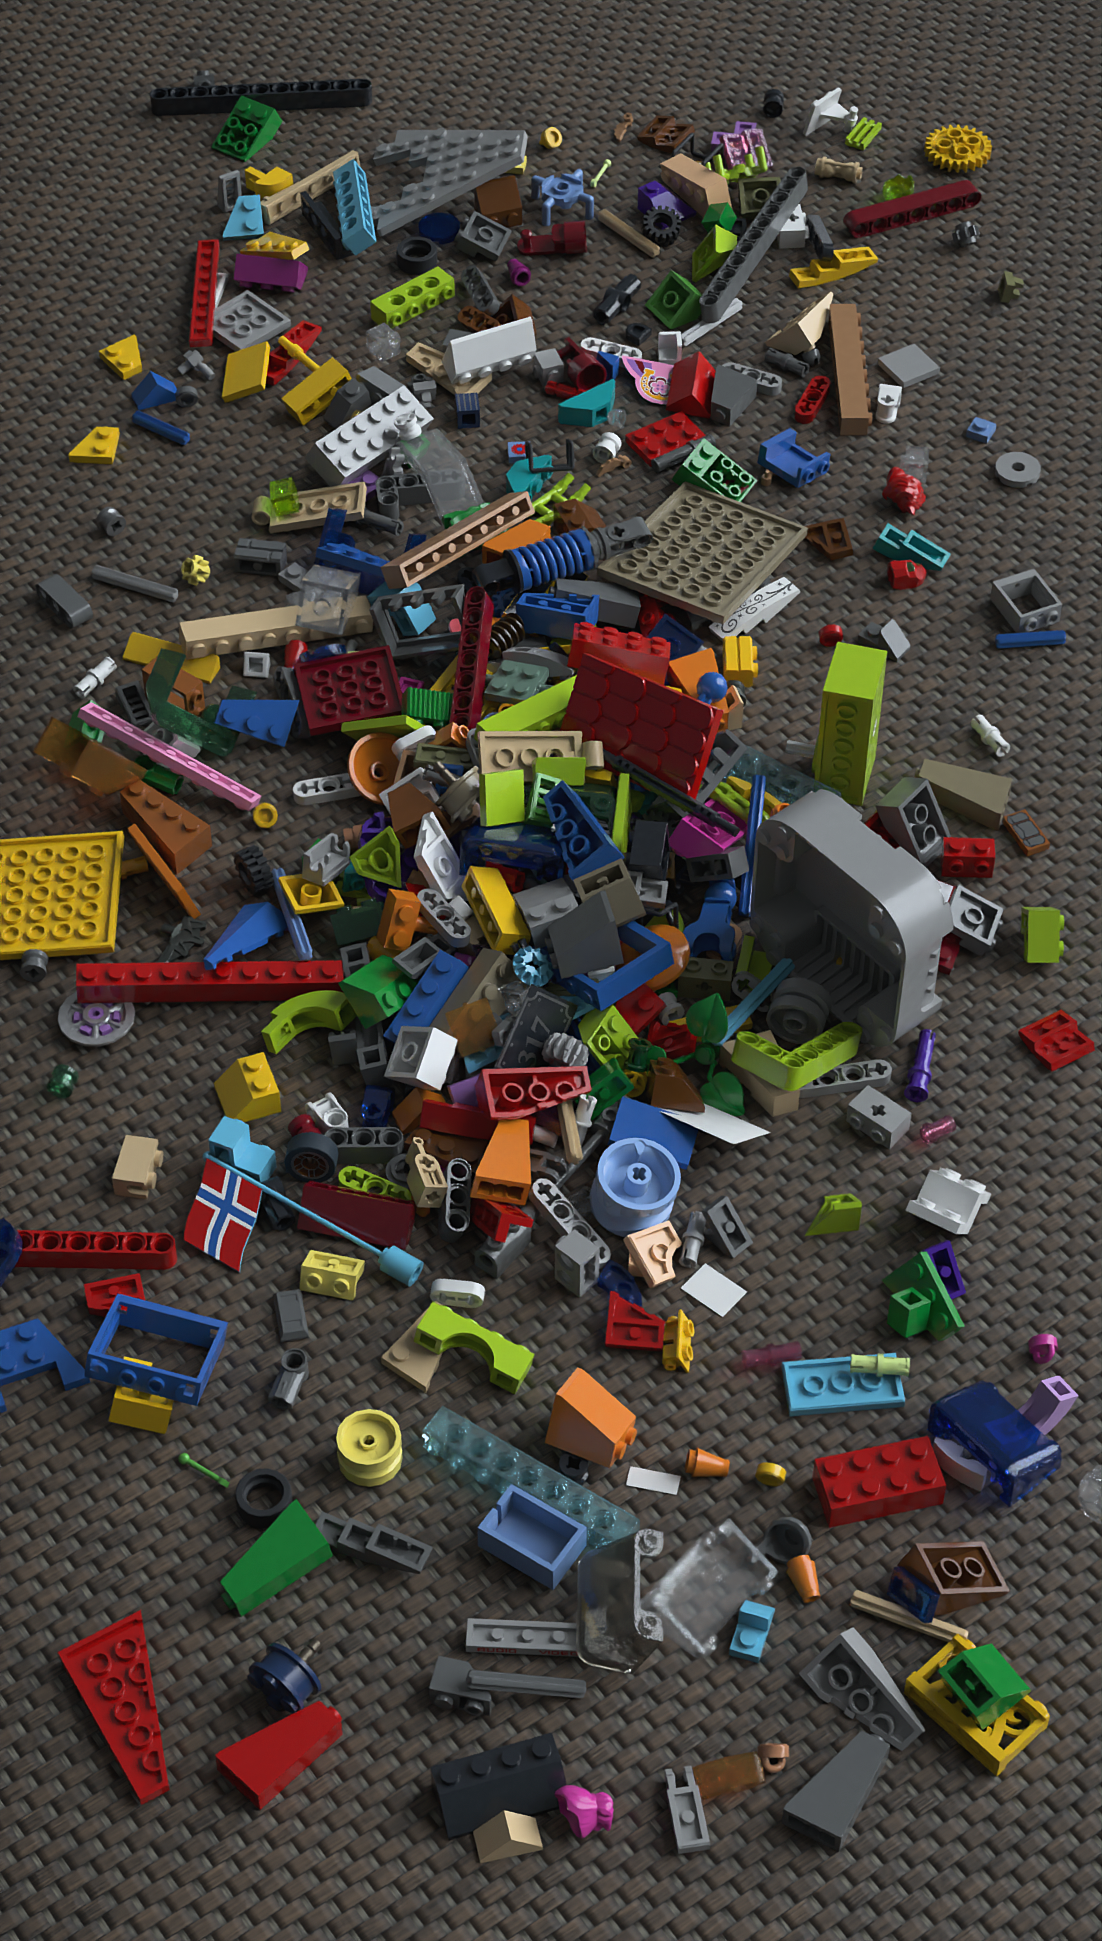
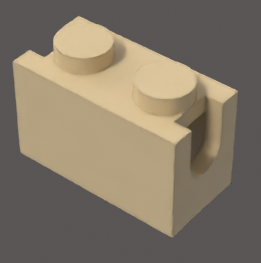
M131 1135L125 1136L112 1177L115 1195L147 1199L150 1189H154L156 1185V1168L161 1167L163 1162V1151L157 1150L158 1139Z

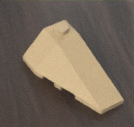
M829 292L811 303L799 313L800 315L790 320L786 324L787 326L782 329L783 331L780 329L765 342L766 345L794 355L802 351L806 353L816 347L814 343L821 337L833 293Z

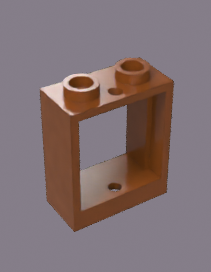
M159 656L142 669L144 692L150 707L162 713L172 705L191 727H194L204 719L206 710L202 680ZM169 688L183 695L184 699L169 691Z

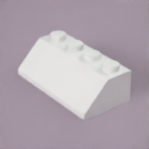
M531 317L451 340L442 359L451 383L460 382V384H464L478 376L483 378L498 370L503 372L514 365L530 363L536 352Z

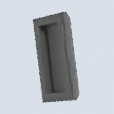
M296 1289L273 1294L280 1341L287 1342L309 1338L301 1290Z

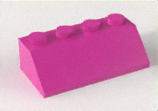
M711 799L704 805L720 813L721 818L739 827L738 835L733 837L716 826L711 827L689 814L680 821L669 838L670 846L675 854L686 858L719 854L747 834V824L719 802Z

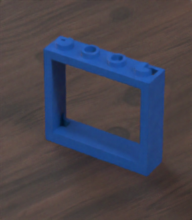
M631 921L617 928L619 940L641 953V956L599 983H596L584 974L561 979L559 969L553 970V967L551 971L554 974L550 979L553 983L567 989L570 994H575L584 1000L587 1005L590 1004L602 1011L673 965L671 944L637 922ZM547 946L540 948V953L548 955L547 960L551 963Z
M117 1293L87 1353L84 1377L197 1406L224 1346L228 1322ZM120 1305L128 1307L127 1311L121 1310ZM119 1325L210 1348L197 1378L106 1355L105 1352ZM211 1329L217 1330V1334H212Z

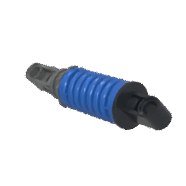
M639 516L604 528H595L592 532H589L586 527L581 526L579 529L562 533L559 536H553L551 539L546 538L543 541H536L534 544L530 543L525 547L520 546L515 549H506L503 551L502 559L477 566L471 575L476 585L484 588L488 596L512 588L516 594L531 589L532 585L538 587L541 583L547 584L549 580L554 582L558 578H565L566 575L570 577L574 572L579 574L584 571L596 570L598 560L605 561L612 556L644 548L652 542L653 536L643 518Z

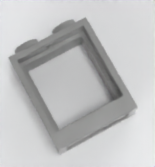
M1035 569L993 581L990 599L1016 633L1031 632L1035 629L1060 622L1062 603ZM1032 594L1042 608L1021 614L1011 600Z

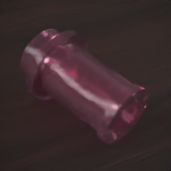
M946 1115L931 1124L928 1122L924 1123L922 1128H920V1136L926 1143H935L939 1137L956 1130L955 1121L950 1115Z

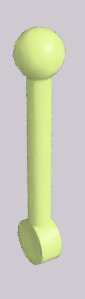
M609 159L604 160L603 167L596 177L591 180V187H596L597 181L606 168L611 166Z

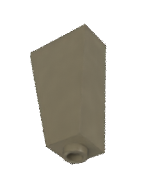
M924 759L921 768L917 767L914 778L928 779L937 803L993 830H999L1010 796L1011 778L929 759Z

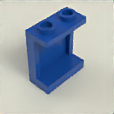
M789 428L760 444L757 463L799 488L827 473L830 467L831 454L825 452L816 457L795 444L797 432Z

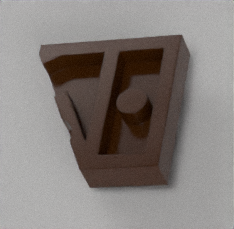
M844 517L805 526L808 528L805 539L828 559L835 560L853 556V548Z

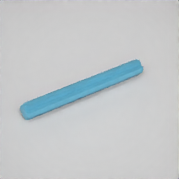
M783 958L727 1017L728 1031L725 1038L719 1043H712L714 1046H722L795 969L792 959Z

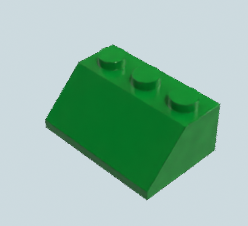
M386 955L379 956L338 983L365 1029L401 1009L421 979H411L391 963L393 958Z

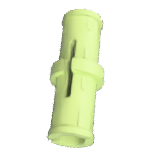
M879 1353L877 1356L851 1354L850 1373L876 1374V1377H882L883 1374L909 1376L910 1358L884 1357V1354Z

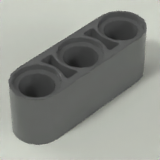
M54 574L35 585L39 598L69 628L73 629L93 618V612L88 602L60 575Z
M394 1127L331 1128L324 1134L337 1145L339 1152L337 1164L388 1163L393 1157L404 1153L403 1134Z
M460 1158L451 1160L443 1171L448 1189L438 1210V1234L441 1239L449 1243L458 1241L470 1223L472 1171L469 1163ZM452 1173H456L460 1178H456ZM451 1197L455 1198L459 1203L453 1202ZM450 1223L455 1224L458 1229L453 1228Z

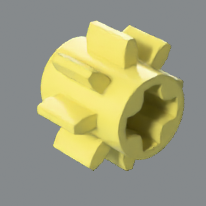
M194 555L193 559L186 558L181 566L182 578L195 586L198 585L199 581L205 583V580L210 575L209 562L203 560V557Z

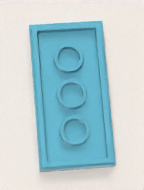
M896 1353L884 1354V1357H896ZM851 1356L782 1362L781 1364L789 1416L905 1407L900 1375L888 1374L876 1377V1374L850 1373Z

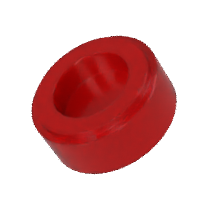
M826 625L818 632L819 641L824 646H836L837 642H842L843 640L842 629L838 625Z

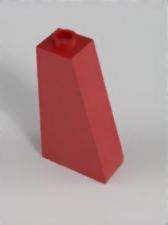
M319 1700L219 1751L215 1755L217 1770L261 1810L343 1735L342 1717L332 1706L327 1708Z

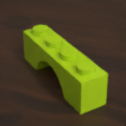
M435 1302L431 1303L417 1326L413 1341L438 1355L453 1347H466L478 1352L489 1366L490 1382L513 1394H516L530 1370L535 1355L526 1347L516 1345L504 1339L501 1334L489 1331L479 1326L474 1320L464 1318L454 1313L449 1307Z

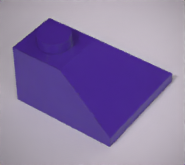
M657 181L638 188L637 209L644 215H646L648 210L651 211V208L654 206L657 210L660 205H662V209H665V206L669 207L668 211L674 209L675 215L678 214L681 221L696 215L694 209ZM655 223L662 230L668 228L664 223Z

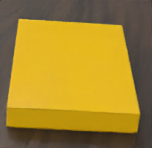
M267 341L228 354L222 399L225 403L265 390L270 345Z

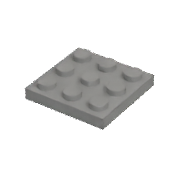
M247 290L215 308L213 336L236 352L271 339L291 327V320Z

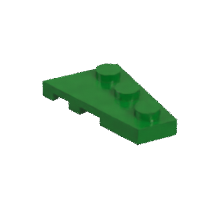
M927 1252L918 1253L882 1279L884 1284L894 1294L913 1287L931 1301L927 1330L938 1341L948 1339L965 1327Z

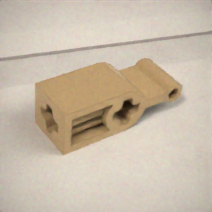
M413 1137L405 1157V1162L410 1166L407 1176L408 1186L417 1207L440 1208L448 1185L438 1161L433 1156L425 1153L423 1140L420 1137Z

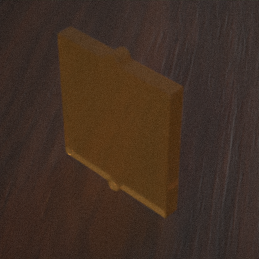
M487 997L469 1004L465 1002L462 1004V1007L444 1013L453 1037L458 1040L456 1045L461 1058L478 1051L485 1052V1048L495 1045L492 1031L497 1027V1023Z

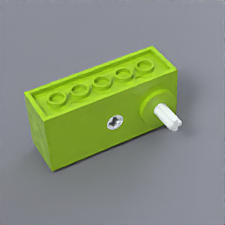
M837 642L823 688L820 726L816 745L788 740L785 750L787 754L813 758L812 773H815L813 792H817L820 789L827 790L849 804L862 806L876 756L887 651Z

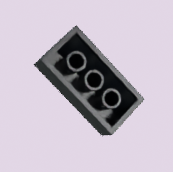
M552 1733L430 1767L431 1785L449 1841L473 1834L474 1830L504 1810L530 1817L559 1809V1802L554 1796L555 1791L567 1785L562 1761Z

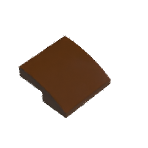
M657 115L637 136V139L649 147L672 153L695 130L693 124H676L674 116Z

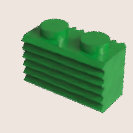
M408 687L402 694L401 715H407L423 725H429L434 730H440L450 724L453 693Z

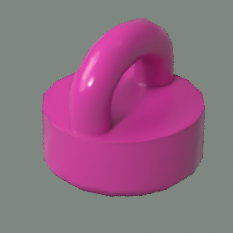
M1050 1334L1035 1335L1028 1341L1029 1352L1033 1354V1359L1038 1364L1049 1362L1058 1349L1056 1337Z

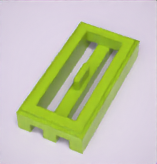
M863 117L845 138V144L864 150L879 133L882 123L874 124V120L867 122V118Z

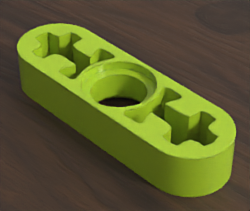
M348 1166L339 1172L340 1187L368 1192L369 1188L378 1186L383 1189L380 1193L382 1195L411 1200V1192L407 1188L358 1167Z

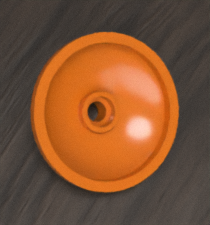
M377 732L362 737L352 747L347 762L349 778L355 789L367 800L380 805H384L379 794L394 784L400 763L392 751L393 744L400 738L389 733ZM374 771H377L380 774V777H377L374 774Z
M657 924L645 927L670 942L674 960L673 965L645 982L652 991L661 989L675 981L685 970L690 958V946L685 935L679 929L670 925ZM622 943L621 951L624 963L615 965L616 971L642 954Z

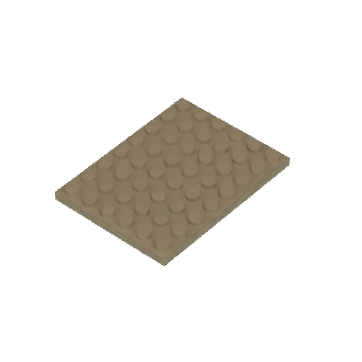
M684 482L645 520L653 536L652 542L644 548L615 555L603 561L597 567V576L623 585L628 589L646 594L651 598L659 599L672 606H677L692 614L700 615L715 623L724 624L807 536L808 528Z

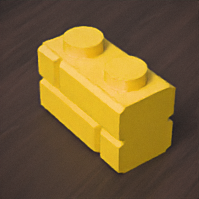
M725 636L722 647L723 677L726 681H740L745 687L753 686V678H758V663H753V661H757V646H752V638L750 636H739L738 638L736 636Z

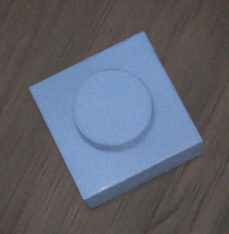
M975 417L967 429L966 437L987 444L996 430V423Z

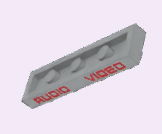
M468 1618L466 1652L589 1657L590 1624L473 1618Z

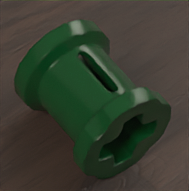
M631 1038L628 1041L630 1050L628 1059L624 1061V1067L634 1072H646L648 1070V1064L646 1063L648 1052L652 1049L653 1045L650 1041L642 1038Z

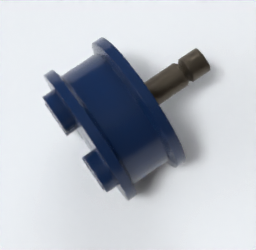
M312 1638L306 1645L307 1647H304L298 1655L281 1644L270 1643L266 1648L267 1655L260 1662H253L249 1666L247 1679L267 1696L266 1701L274 1710L280 1711L284 1709L293 1714L304 1708L303 1702L310 1695H316L321 1690V1683L318 1677L307 1665L308 1661L322 1647L317 1639Z

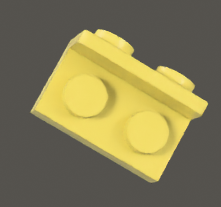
M310 1250L301 1265L300 1290L354 1300L356 1285L364 1271L365 1260Z

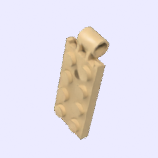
M363 481L276 495L273 497V505L268 497L259 496L254 500L252 521L257 525L270 523V533L363 519L367 487Z
M479 731L477 733L479 774L523 769L524 783H533L532 761L536 757H549L551 753L556 754L558 757H585V770L604 768L603 742L587 741L582 743L581 731Z

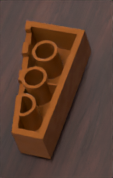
M137 778L120 791L123 814L132 824L135 823L150 844L154 845L160 852V856L164 861L170 863L172 870L177 875L212 847L210 825Z

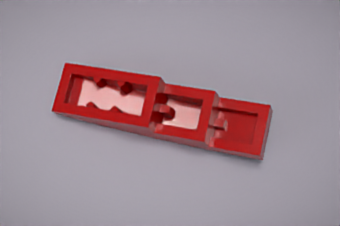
M303 320L283 336L291 343L300 346L305 354L322 331V327ZM280 344L269 354L266 383L272 386L284 378L299 362V360H294L288 355V351Z
M425 1099L422 1104L419 1127L491 1140L500 1120H489L479 1110V1107L458 1102L448 1104ZM526 1115L518 1119L529 1121V1144H532L536 1117Z

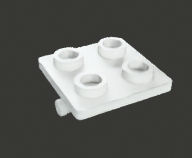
M838 87L832 92L829 91L823 98L815 100L811 104L809 116L804 123L803 134L809 135L831 119L844 122L843 130L849 133L857 122L858 116L856 114L858 113V108L852 106L850 112H848L838 104L842 90Z

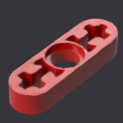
M815 376L811 379L795 406L794 418L797 422L802 424L813 422L830 393L831 381L829 378ZM815 398L817 401H810L808 399Z

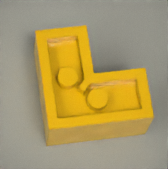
M124 1356L125 1360L152 1367L151 1362ZM117 1385L108 1421L165 1434L174 1400Z

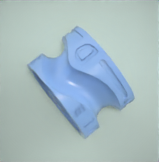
M627 1138L610 1145L600 1157L596 1177L590 1191V1207L596 1220L608 1231L622 1237L666 1222L669 1219L681 1178L680 1169L675 1158L662 1145L648 1139Z

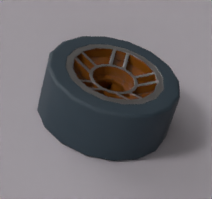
M305 1132L295 1135L288 1142L284 1160L286 1170L292 1177L302 1182L314 1181L321 1183L329 1180L335 1173L339 1154L338 1148L330 1138L323 1134Z

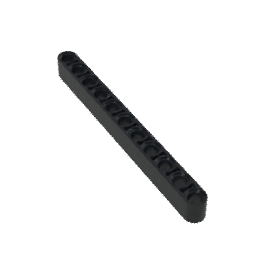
M367 79L157 88L150 92L151 111L156 116L231 113L241 96L275 108L276 111L369 106L373 101L372 83Z

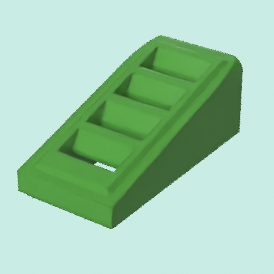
M538 772L535 773L525 812L524 826L547 832L553 826L547 809H539L536 806L546 808L544 799L539 798L538 795L545 796L550 791L540 788V784L552 787L553 789L561 779Z

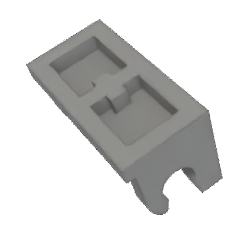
M330 833L304 853L302 878L323 887L332 881L351 863V860H349V842L346 841L343 844V850H341L337 846V834Z

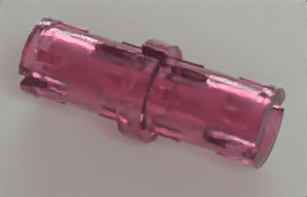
M798 1341L782 1345L771 1343L766 1344V1347L741 1352L742 1363L745 1369L769 1364L772 1367L777 1366L780 1362L802 1359V1350Z

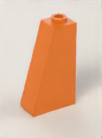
M712 648L669 661L667 681L671 687L681 688L683 694L697 699L699 695L697 694L696 685L699 678L708 672L719 673ZM724 697L719 702L710 704L724 710L717 733L728 729L729 710Z
M523 1119L500 1120L475 1173L470 1197L525 1205L531 1187L529 1121Z

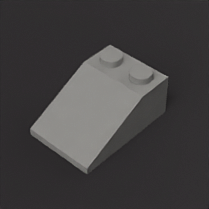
M563 878L513 894L522 918L531 934L535 949L546 946L545 938H549L547 928L549 925L578 907L572 891Z

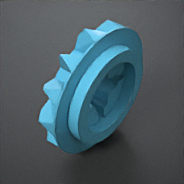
M529 945L524 949H520L514 955V972L522 982L529 986L531 984L537 987L543 986L554 974L551 971L552 963L547 960L548 955L540 953V948L532 949ZM531 961H533L534 965H538L540 967L537 970H535L534 966H530L528 964Z

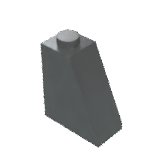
M718 365L713 386L710 419L730 427L756 398L757 379Z

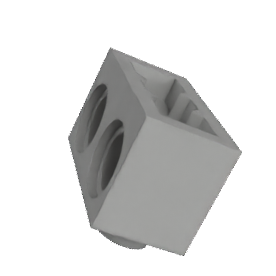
M575 1229L567 1236H562L555 1244V1279L580 1298L599 1281L600 1248Z

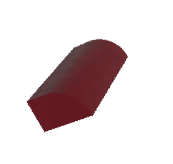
M309 1181L303 1186L301 1199L302 1207L364 1242L388 1247L396 1246L404 1250L408 1246L417 1208L413 1200ZM299 1212L297 1229L345 1238Z

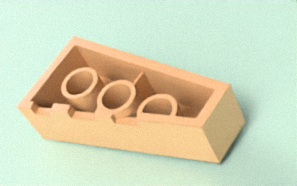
M681 153L660 163L662 180L703 218L710 204L728 202L732 208L727 180L723 176Z

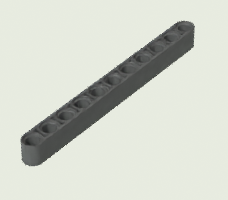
M797 166L787 171L699 300L701 316L705 323H715L721 319L808 191L805 168Z

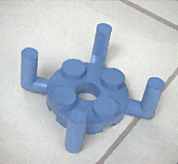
M581 169L575 170L572 174H561V177L554 178V175L546 179L536 175L531 178L532 199L537 200L540 198V186L542 187L541 194L544 201L542 204L543 226L550 225V208L553 205L560 206L562 209H570L572 204L578 201L585 202V218L589 220L594 218V198L583 193V172Z

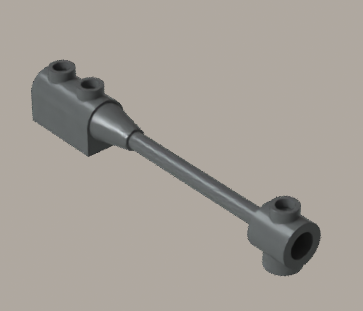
M609 1106L604 1109L602 1114L591 1125L590 1128L593 1136L581 1148L583 1159L577 1165L569 1163L570 1168L567 1172L558 1173L560 1180L557 1184H554L558 1189L562 1187L601 1143L604 1145L608 1144L618 1108ZM542 1191V1192L540 1193V1195H542V1194H546V1195H547V1192H546V1191ZM529 1202L520 1210L534 1220V1225L540 1211L532 1202ZM510 1223L505 1243L495 1241L488 1236L487 1240L475 1252V1265L498 1279L531 1242V1228Z

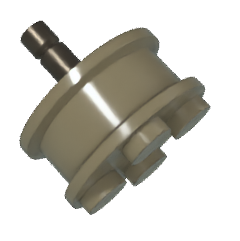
M439 761L432 768L449 787L435 804L438 807L442 806L451 816V823L457 820L462 823L472 814V807L476 803L480 805L479 774L477 773L479 768L474 766L462 777L456 779Z

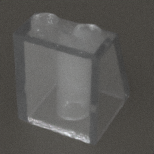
M314 565L301 581L295 626L343 635L358 596L361 574Z

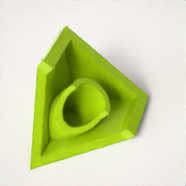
M388 826L349 858L359 875L401 888L400 843L393 829Z
M851 1193L824 1196V1203L804 1236L859 1230L862 1210L861 1201Z

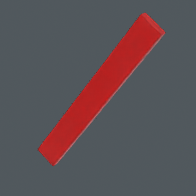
M218 239L198 240L189 334L190 347L212 346L220 250Z

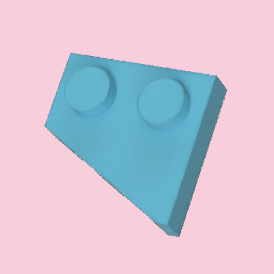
M260 195L238 196L224 230L223 241L262 237L264 230Z

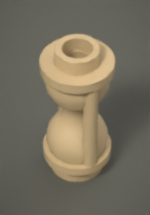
M823 157L817 158L815 175H819L820 178L839 177L856 183L857 179L861 180L863 167H859V162L840 163Z

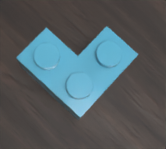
M385 581L367 598L372 606L379 596L413 592L422 589L417 582L407 588L389 589ZM429 603L422 604L416 609H412L411 606L401 607L395 612H391L388 609L390 616L394 617L403 636L419 635L436 620Z
M224 1116L208 1139L211 1156L259 1183L270 1179L277 1168L275 1151L271 1150L268 1146L251 1142L249 1125L239 1119Z

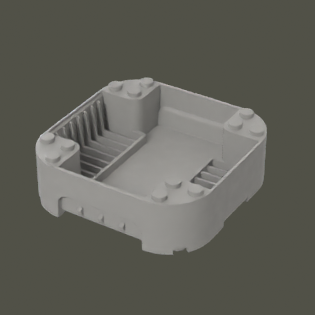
M822 789L817 792L811 791L762 822L757 829L750 927L756 933L761 946L766 952V958L771 965H777L783 958L792 959L795 969L788 975L789 978H805L824 987L831 996L832 1007L830 1013L841 1023L853 1022L861 1026L863 1032L860 1041L862 1043L885 1047L935 1014L942 1005L943 1000L934 991L942 937L953 930L954 924L949 902L944 903V897L939 891L941 886L938 881L916 858L901 846L894 849L884 841L879 834L877 835L860 821L862 815L839 796ZM838 958H842L841 965H836Z

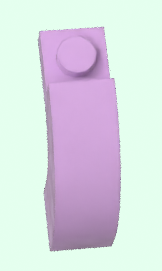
M1060 1376L1042 1380L1032 1396L1020 1409L1007 1418L983 1425L978 1434L996 1454L1006 1452L1011 1457L1026 1450L1051 1431L1069 1411L1079 1395Z

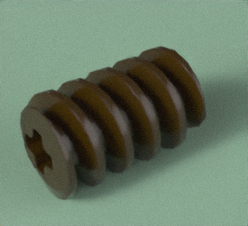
M508 613L492 625L489 659H499L502 656V652L524 640V623L518 614Z

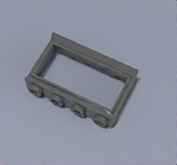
M464 584L379 596L369 611L382 645L390 646L393 659L405 660L414 656L427 657L435 653L448 654L459 650L461 631L399 640L388 609L391 612H395L401 607L411 606L412 609H416L422 604L433 603L434 606L442 604L443 601L452 600L462 626L465 602Z
M729 729L716 734L701 784L705 783L698 790L696 800L700 803H704L748 749ZM718 764H720V765L716 768V770L712 773V771L714 770V768H715ZM659 795L646 810L648 814L653 810L655 813L663 811L664 815L669 814L675 822L690 814Z

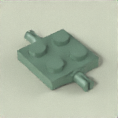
M504 659L495 674H486L485 684L489 685L484 691L485 699L513 705L518 704L553 687L545 685L550 675L549 669L544 666Z

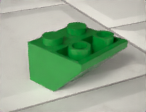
M992 1643L962 1651L938 1670L944 1685L982 1730L1031 1692V1689Z

